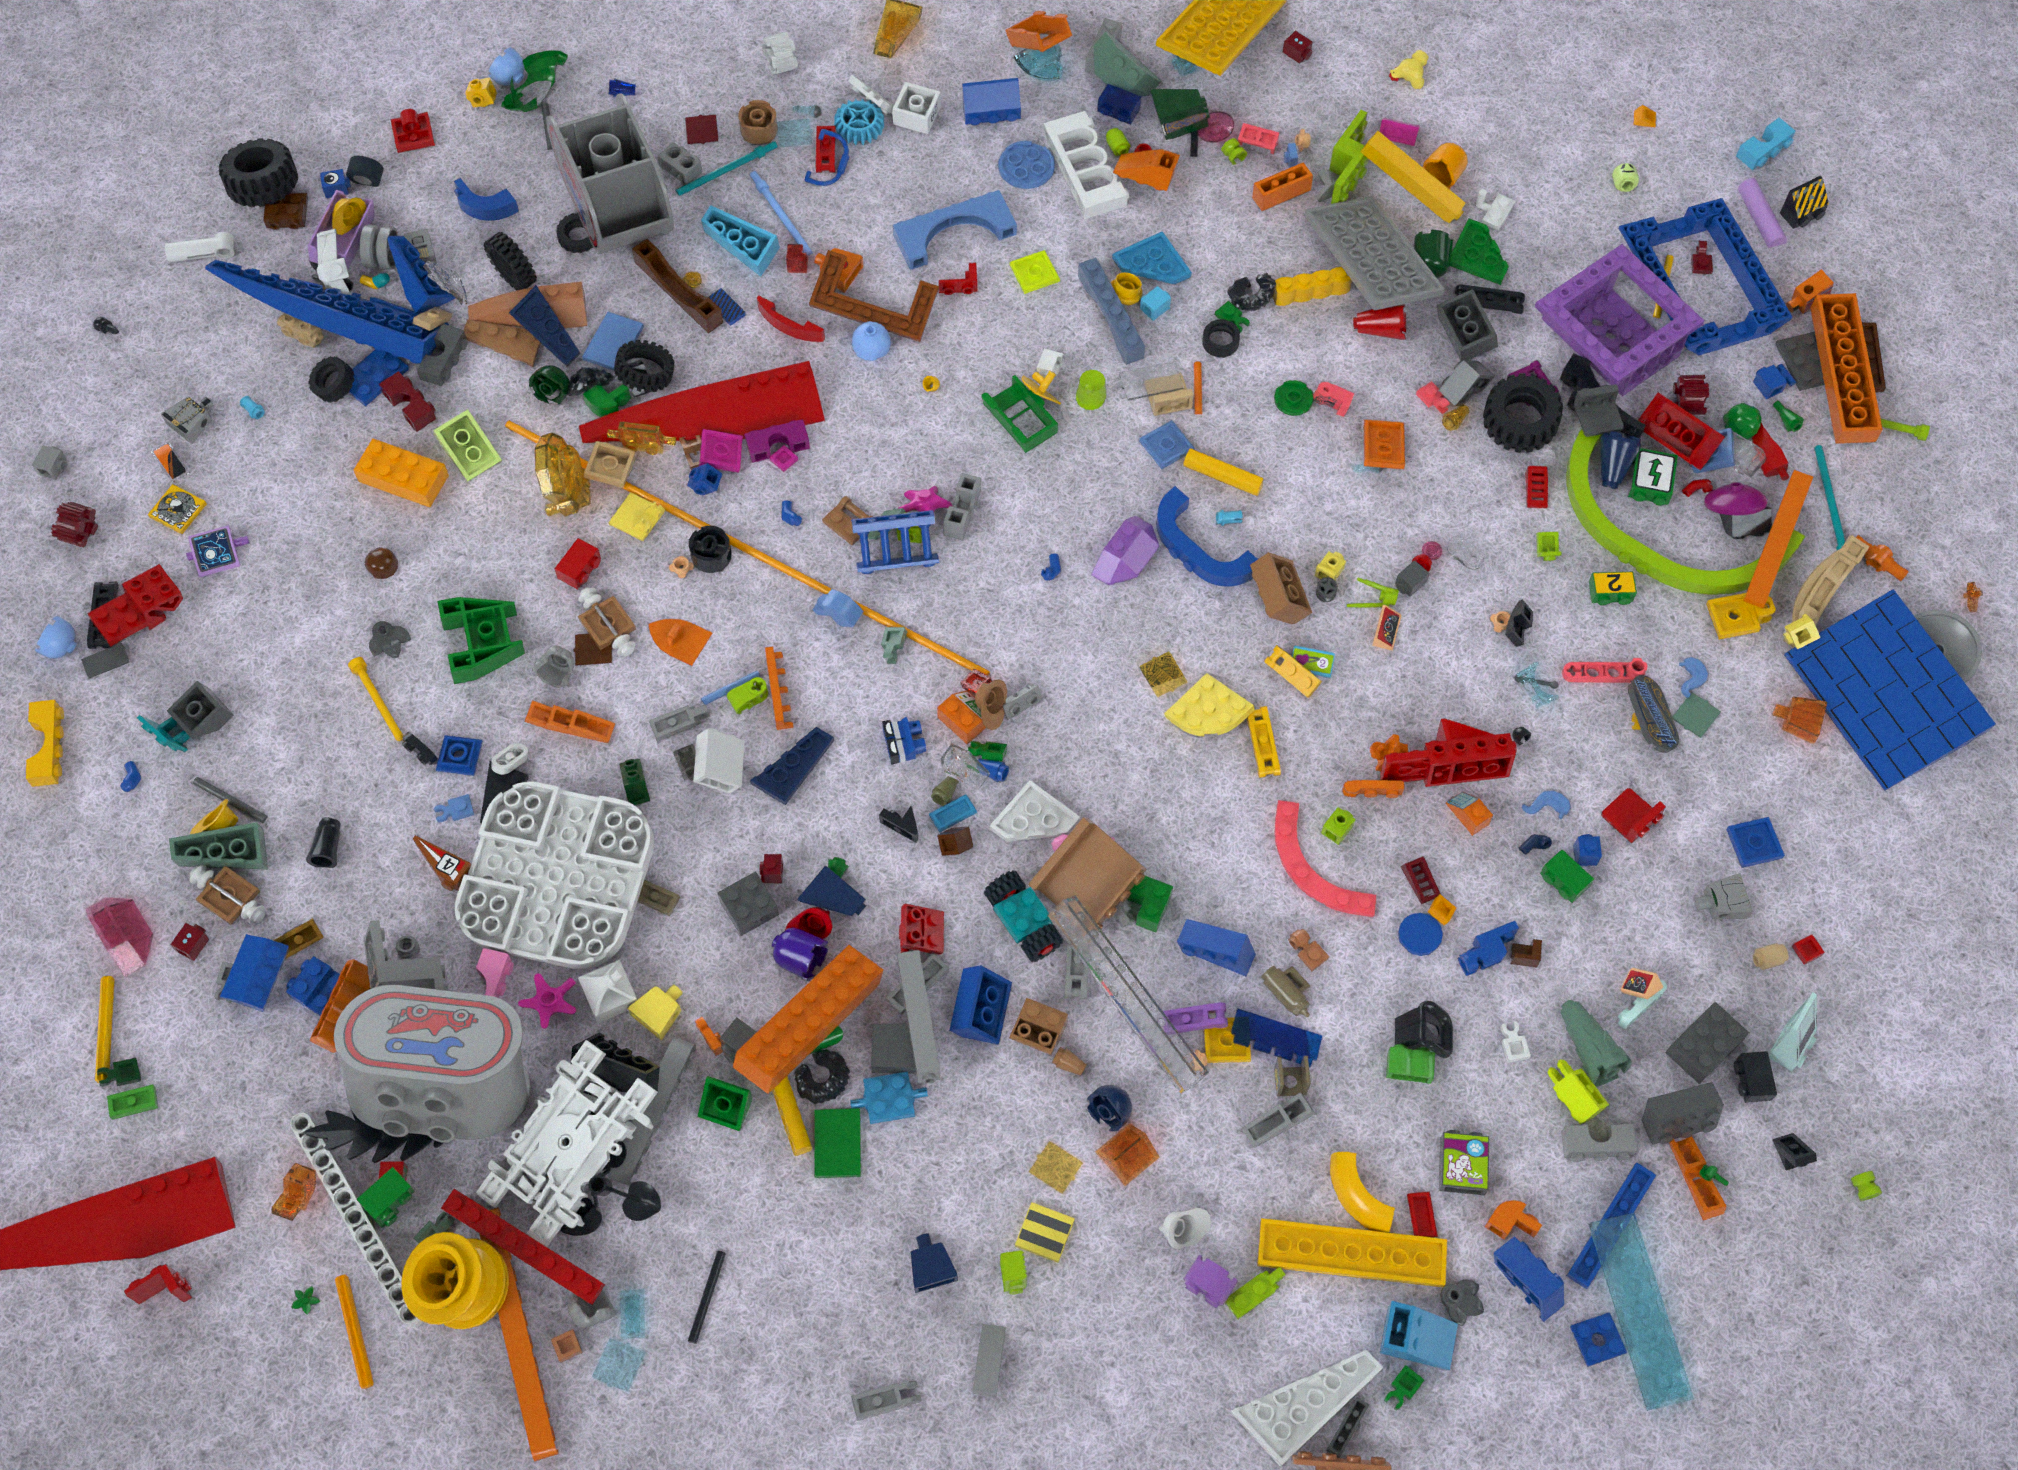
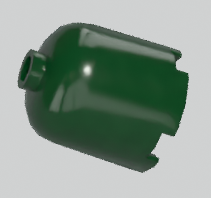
M1431 230V233L1423 234V231L1419 232L1414 238V250L1436 278L1445 275L1450 266L1453 239H1450L1449 234L1441 230Z

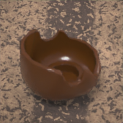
M378 547L370 551L364 561L367 571L377 579H387L394 575L398 569V560L388 548Z

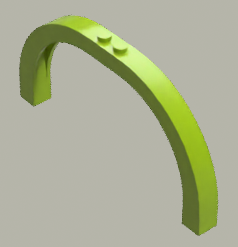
M1580 430L1569 455L1566 470V486L1569 500L1578 520L1593 539L1617 556L1622 563L1635 567L1640 574H1646L1663 584L1679 590L1708 595L1731 594L1748 590L1759 558L1747 565L1729 570L1710 571L1694 569L1663 557L1611 523L1594 500L1588 481L1589 458L1600 442L1602 435L1586 437L1583 430ZM1796 530L1792 532L1778 572L1790 561L1806 537Z

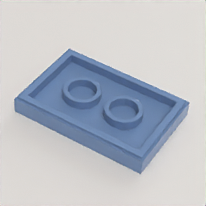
M607 312L583 354V360L615 371L614 365L618 349L624 343L628 344L629 341L635 343L644 327L643 323Z

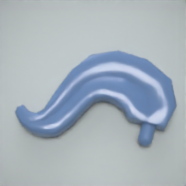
M1692 657L1686 658L1684 662L1679 663V666H1685L1686 670L1692 675V678L1685 681L1681 686V692L1687 698L1691 695L1689 691L1701 687L1707 681L1708 676L1705 665L1699 659Z
M1544 791L1529 807L1525 804L1522 805L1523 811L1528 814H1535L1544 806L1549 805L1556 812L1560 813L1559 819L1567 815L1571 807L1569 800L1563 794L1555 791Z

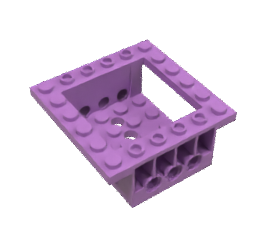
M1623 244L1560 285L1535 304V308L1543 315L1542 320L1581 357L1591 361L1590 366L1610 385L1617 384L1618 393L1622 397L1677 359L1681 354L1688 335L1701 327L1705 321ZM1622 270L1674 320L1656 331L1613 290L1619 271ZM1599 320L1602 326H1595L1592 321ZM1612 333L1616 338L1609 339L1606 337V334ZM1626 346L1629 348V351L1623 352L1619 347Z

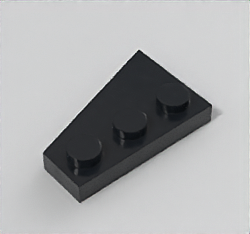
M489 761L480 818L481 824L492 800L500 792L505 793L513 788L512 785L527 782L528 774L513 770L508 774L501 775L492 770V761Z

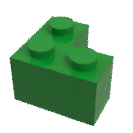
M1145 876L1140 884L1134 885L1130 889L1131 894L1127 900L1142 905L1137 915L1136 925L1157 933L1171 899L1173 886Z
M392 1167L356 1200L375 1222L383 1228L385 1225L389 1227L397 1220V1214L399 1213L397 1207L400 1204L403 1206L412 1198L411 1194L415 1191Z

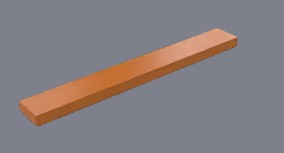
M1793 470L1743 600L1744 602L1764 608L1813 476Z

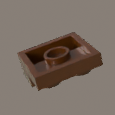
M290 193L281 201L278 200L272 205L266 204L263 217L266 228L278 230L279 228L298 229L299 227H305L308 194Z

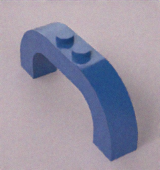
M1176 486L1169 490L1159 504L1156 526L1159 538L1169 550L1170 555L1174 559L1181 560L1187 571H1193L1201 579L1214 585L1230 587L1252 580L1253 572L1250 564L1258 560V558L1249 550L1236 560L1230 562H1220L1211 558L1176 525V518L1189 506V498Z

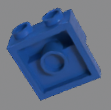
M313 956L311 960L307 959L302 963L300 967L301 973L297 978L292 977L288 981L286 993L290 998L321 1016L340 974L334 971L331 966Z

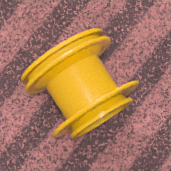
M453 1232L436 1233L421 1241L406 1260L401 1279L404 1302L416 1318L428 1324H444L453 1329L463 1330L478 1327L493 1318L503 1305L509 1286L507 1265L501 1254L493 1246L485 1241L465 1238Z

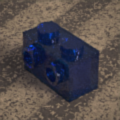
M1107 84L1098 98L1097 112L1131 125L1140 111L1141 96Z

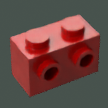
M577 538L554 568L557 579L578 590L582 584L587 582L592 570L599 566L601 562L599 549Z

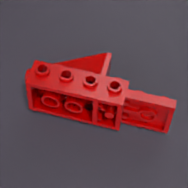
M1443 718L1440 720L1436 740L1425 743L1423 751L1393 752L1385 755L1380 780L1403 782L1424 780L1425 787L1506 778L1510 776L1517 752L1516 742L1512 741L1510 733L1495 735Z

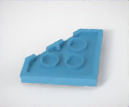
M1163 231L1112 254V259L1121 272L1131 273L1136 276L1175 285L1190 278L1192 272Z

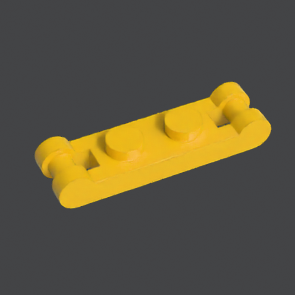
M1262 706L1260 709L1254 710L1246 718L1259 778L1273 774V776L1281 775L1267 706ZM1261 717V719H1262V720H1257V721H1255V718ZM1271 761L1272 766H1265L1264 762Z

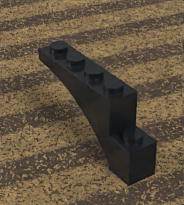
M1575 353L1569 359L1560 377V380L1565 385L1575 387L1567 404L1573 411H1575L1573 404L1578 391L1584 388L1601 387L1590 367L1591 361ZM1616 405L1624 425L1623 430L1620 432L1624 433L1628 438L1630 436L1641 438L1646 425Z

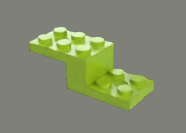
M1362 109L1333 147L1329 171L1339 175V178L1334 184L1331 204L1347 201L1348 193L1355 190L1358 184L1357 180L1359 178L1363 179L1367 172L1365 166L1369 159L1360 151L1365 146L1361 143L1365 138V133L1363 132L1368 124V121H1366L1368 112Z

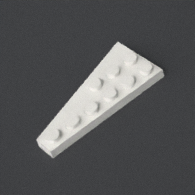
M1365 1350L1331 1367L1324 1368L1313 1375L1275 1390L1273 1393L1235 1408L1230 1413L1281 1467L1383 1369V1366Z

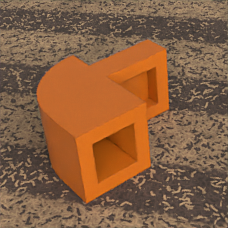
M1510 1200L1503 1202L1495 1209L1484 1227L1505 1240L1514 1225L1534 1238L1542 1224L1538 1222L1535 1216L1522 1212L1527 1204L1521 1201Z

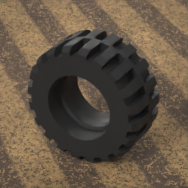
M258 138L254 141L248 140L246 143L237 144V147H232L228 150V154H224L219 164V175L228 197L242 206L264 207L266 204L272 205L278 200L281 201L292 192L298 181L297 169L289 149L281 142L274 141L273 139L267 138V140H264L263 138Z
M1519 373L1516 377L1513 374L1507 376V380L1501 379L1498 381L1497 385L1493 386L1490 390L1484 408L1483 423L1484 427L1488 429L1487 434L1490 438L1495 437L1494 442L1498 446L1502 443L1504 444L1503 449L1508 451L1510 448H1514L1516 453H1521L1522 450H1526V453L1533 452L1534 448L1537 450L1542 449L1544 444H1549L1552 441L1562 419L1563 403L1560 402V394L1558 392L1555 393L1556 388L1552 384L1548 385L1546 379L1536 378L1537 375L1534 374L1526 376V373ZM1517 402L1527 403L1538 410L1541 419L1535 423L1521 424L1513 421L1506 414L1504 408Z

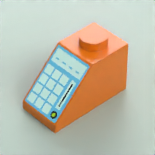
M1465 792L1459 793L1446 802V805L1472 836L1488 826L1493 817V814L1479 798Z

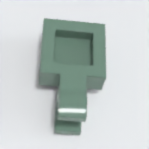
M885 627L881 646L885 649L883 658H888L887 664H896L897 649H903L907 635L905 627Z
M443 1211L437 1217L435 1224L429 1220L413 1239L419 1244L433 1234L445 1232L455 1220Z

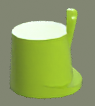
M1088 370L1082 373L1079 379L1076 401L1083 409H1098L1104 404L1106 399L1105 377L1097 370Z

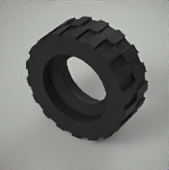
M578 213L566 215L559 221L556 231L561 247L572 253L589 251L593 246L588 236L582 240H572L569 237V233L573 228H584Z
M330 356L324 358L313 367L309 375V388L312 393L328 403L337 402L339 399H343L353 386L352 384L355 379L353 369L338 357ZM337 371L338 377L336 381L326 388L325 382L327 378Z

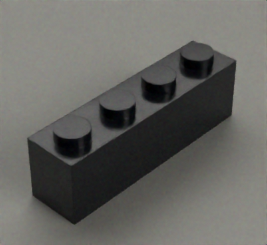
M599 1032L572 1046L571 1060L586 1040L603 1051L606 1055L593 1074L616 1088L619 1092L627 1093L637 1078L658 1092L660 1067L642 1056L634 1057L632 1051L628 1048L620 1049L617 1047L618 1043L612 1039L609 1042L604 1039L605 1035Z

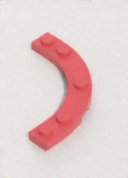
M1278 800L1274 830L1275 843L1281 863L1293 882L1309 897L1314 898L1331 909L1349 914L1374 917L1376 895L1337 887L1323 879L1310 867L1301 852L1297 839L1299 803Z

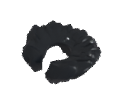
M1267 272L1258 274L1256 281L1260 289L1254 295L1246 294V288L1251 287L1248 277L1236 280L1227 291L1231 303L1235 304L1238 309L1240 308L1245 311H1256L1261 307H1265L1274 295L1275 279L1271 278V275H1268Z
M582 367L576 371V374L570 376L567 395L572 396L575 394L578 396L582 392L588 391V381L595 380L596 385L605 386L609 385V382L613 381L615 377L604 369L601 371L594 367Z
M827 1049L816 1051L812 1054V1057L817 1065L824 1066L829 1070L830 1076L827 1081L823 1083L814 1081L811 1070L806 1064H801L796 1069L794 1079L797 1082V1091L800 1098H806L813 1104L836 1099L837 1096L845 1091V1086L850 1079L848 1075L850 1070L846 1066L845 1059L838 1052Z

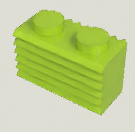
M1020 1250L1001 1253L1000 1266L1004 1292L1009 1291L1011 1295L1023 1293V1289L1027 1287L1024 1252Z

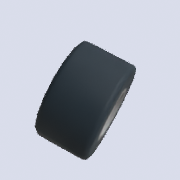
M360 155L350 158L346 176L355 184L378 187L384 168L382 164L372 158Z

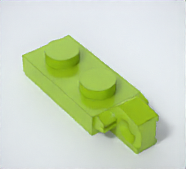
M1280 1267L1271 1274L1266 1270L1233 1292L1225 1303L1237 1320H1239L1272 1296L1279 1289L1277 1282L1283 1279L1286 1274Z

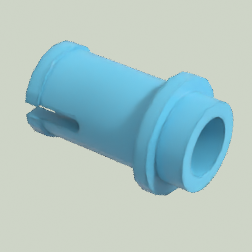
M244 396L240 400V406L249 412L251 418L260 419L263 417L265 411L262 405L256 404L249 396Z
M1220 510V512H1216V522L1221 524V526L1230 523H1242L1243 516L1241 510L1226 512Z

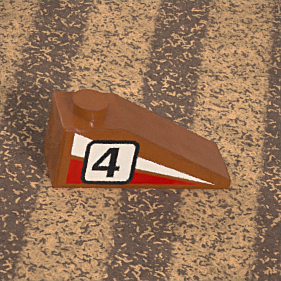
M415 835L413 840L417 848L441 881V885L449 891H453V889L459 891L464 874L468 875L471 863Z

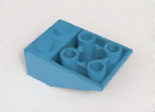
M1391 1301L1387 1309L1380 1354L1450 1371L1458 1323L1415 1306Z

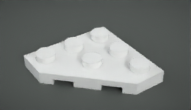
M1029 780L991 823L989 829L1006 842L1058 837L1062 834L1068 835L1080 821V816Z

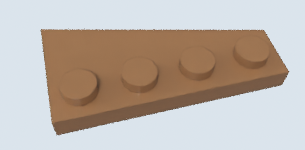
M468 319L464 327L468 341L490 348L497 353L510 356L512 359L522 361L532 367L534 366L541 343L526 329Z

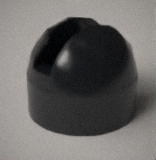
M1519 727L1513 730L1512 737L1518 745H1522L1523 743L1520 742L1524 737L1526 742L1530 739L1531 732L1524 727Z

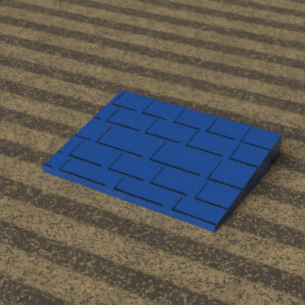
M1894 589L1821 631L1819 639L1799 649L1794 647L1784 654L1884 790L1891 788L1964 747L1975 738L1990 731L1996 725Z

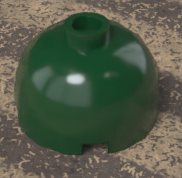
M546 365L540 367L531 375L529 387H533L535 391L533 395L538 400L548 404V400L559 405L567 396L569 378L560 368L554 365ZM556 390L559 391V396L554 399L546 397L553 395Z

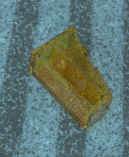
M886 0L873 54L892 58L920 21L923 7L899 0Z

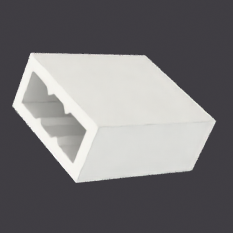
M708 728L698 734L693 782L726 793H732L739 789L742 785L744 740L736 738L735 735L718 732L714 728Z

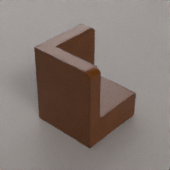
M969 826L950 828L937 835L942 856L959 855L973 848Z
M1533 939L1530 945L1513 943L1510 964L1537 968L1541 961L1542 940Z

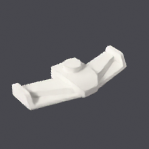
M336 229L317 233L318 267L316 270L319 280L323 282L326 289L337 288L341 289V294L352 295L343 280L350 277L345 258L337 259Z

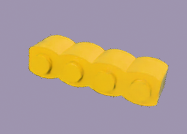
M1342 266L1333 268L1330 271L1319 270L1312 274H1298L1293 278L1281 277L1275 280L1276 286L1274 287L1273 299L1275 305L1285 306L1293 302H1306L1312 298L1323 299L1330 295H1343L1350 291L1352 280Z

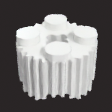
M787 32L763 38L765 43L761 44L764 57L766 56L768 63L771 64L768 66L771 75L798 68L797 59L793 57L795 45L793 40H789Z

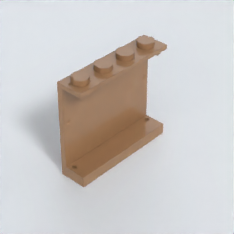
M1083 817L1028 885L1034 890L1041 891L1085 931V936H1095L1102 930V923L1105 919H1110L1116 913L1117 908L1115 907L1120 901L1124 902L1130 896V889L1142 882L1147 869L1092 820Z

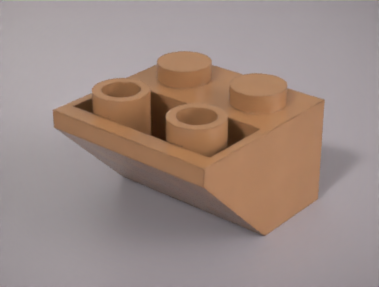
M1026 998L1009 1039L1052 1055L1068 1023V1014Z

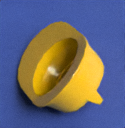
M355 197L340 199L335 204L332 212V227L336 229L337 234L343 235L359 225L366 211L365 202L361 198Z
M228 799L223 800L217 808L205 815L192 828L190 834L235 826L238 822V817L227 806Z

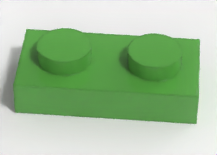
M153 1084L107 1096L109 1117L112 1120L158 1108L156 1087Z

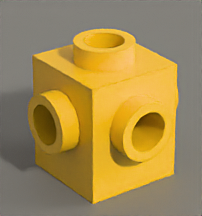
M489 77L469 81L465 95L473 108L486 107L494 104L497 91Z

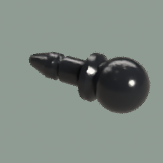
M97 317L93 322L94 329L104 334L107 332L111 334L119 333L117 327L113 326L112 322L105 317Z

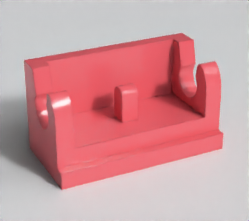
M1243 123L1238 142L1241 146L1243 143L1269 149L1271 150L1270 153L1274 154L1279 142V132Z

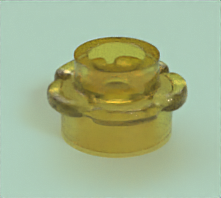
M687 272L683 281L691 288H697L701 284L702 279L698 272Z

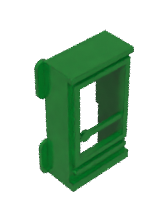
M1016 375L1012 376V386L994 397H991L988 393H983L981 396L983 405L993 414L1025 453L1058 433V423L1043 407L1045 405L1044 400L1031 390L1029 391ZM1023 400L1028 407L1013 417L1008 418L1003 411ZM1031 409L1046 427L1027 438L1012 421Z

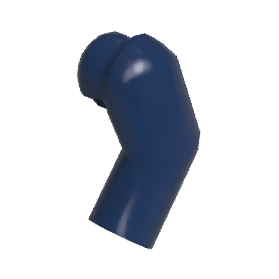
M1533 834L1519 846V850L1527 855L1532 849H1547L1551 847L1552 840L1545 835Z

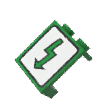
M1640 448L1633 461L1635 466L1628 497L1638 502L1645 500L1653 502L1658 506L1668 505L1673 495L1678 455Z

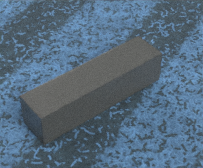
M1356 1396L1326 1449L1327 1452L1336 1454L1337 1458L1341 1457L1370 1404Z

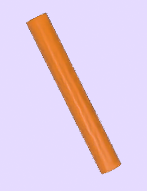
M1199 361L1194 362L1195 414H1202V363Z

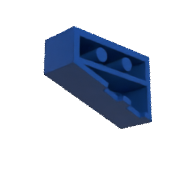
M1514 1236L1493 1253L1495 1265L1514 1287L1517 1286L1527 1295L1525 1301L1529 1305L1532 1302L1541 1312L1539 1317L1543 1322L1565 1305L1564 1282L1557 1273L1553 1274L1543 1259L1540 1257L1536 1258L1525 1242H1520Z

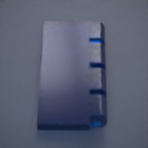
M1239 1008L1236 1010L1231 1034L1234 1035L1233 1043L1249 1047L1250 1041H1254L1252 1049L1266 1054H1270L1273 1047L1275 1048L1273 1056L1281 1057L1288 1061H1291L1293 1054H1295V1063L1300 1065L1303 1057L1308 1056L1309 1067H1311L1312 1061H1316L1318 1058L1322 1035Z

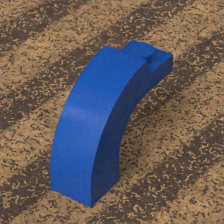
M461 178L454 181L456 187L454 192L460 208L473 218L494 221L507 218L519 212L517 202L507 188L492 196H479L471 192Z

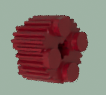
M1681 375L1678 377L1677 382L1673 383V394H1677V402L1674 403L1692 415H1705L1707 413V407H1704L1706 398H1709V384L1704 383L1705 375Z
M71 501L68 503L62 502L59 508H57L56 513L59 516L55 522L56 525L52 524L51 533L59 541L84 548L90 534L94 535L98 529V524L94 521L96 519V510Z

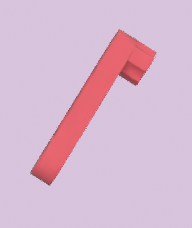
M1633 658L1631 662H1568L1562 670V676L1568 682L1631 683L1630 681L1636 676L1644 675L1648 666L1641 658ZM1570 668L1576 672L1574 676L1571 675V672H1568ZM1595 669L1598 672V676H1590L1587 670ZM1608 670H1617L1619 672V676L1612 677L1608 673Z

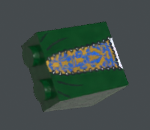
M1198 89L1150 90L1166 140L1174 139L1209 126L1207 119L1210 118L1206 99L1204 96H1200Z

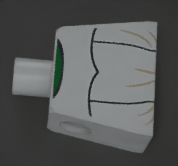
M1741 873L1708 884L1703 891L1705 896L1695 898L1697 910L1709 909L1712 919H1748L1753 912Z

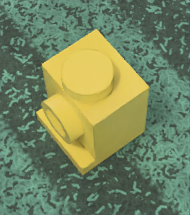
M1328 551L1320 564L1317 565L1314 576L1319 579L1329 577L1336 581L1345 568L1346 560H1344L1343 555L1339 552L1331 553Z
M1807 614L1784 626L1786 633L1783 636L1789 645L1792 644L1797 649L1820 638L1814 621Z

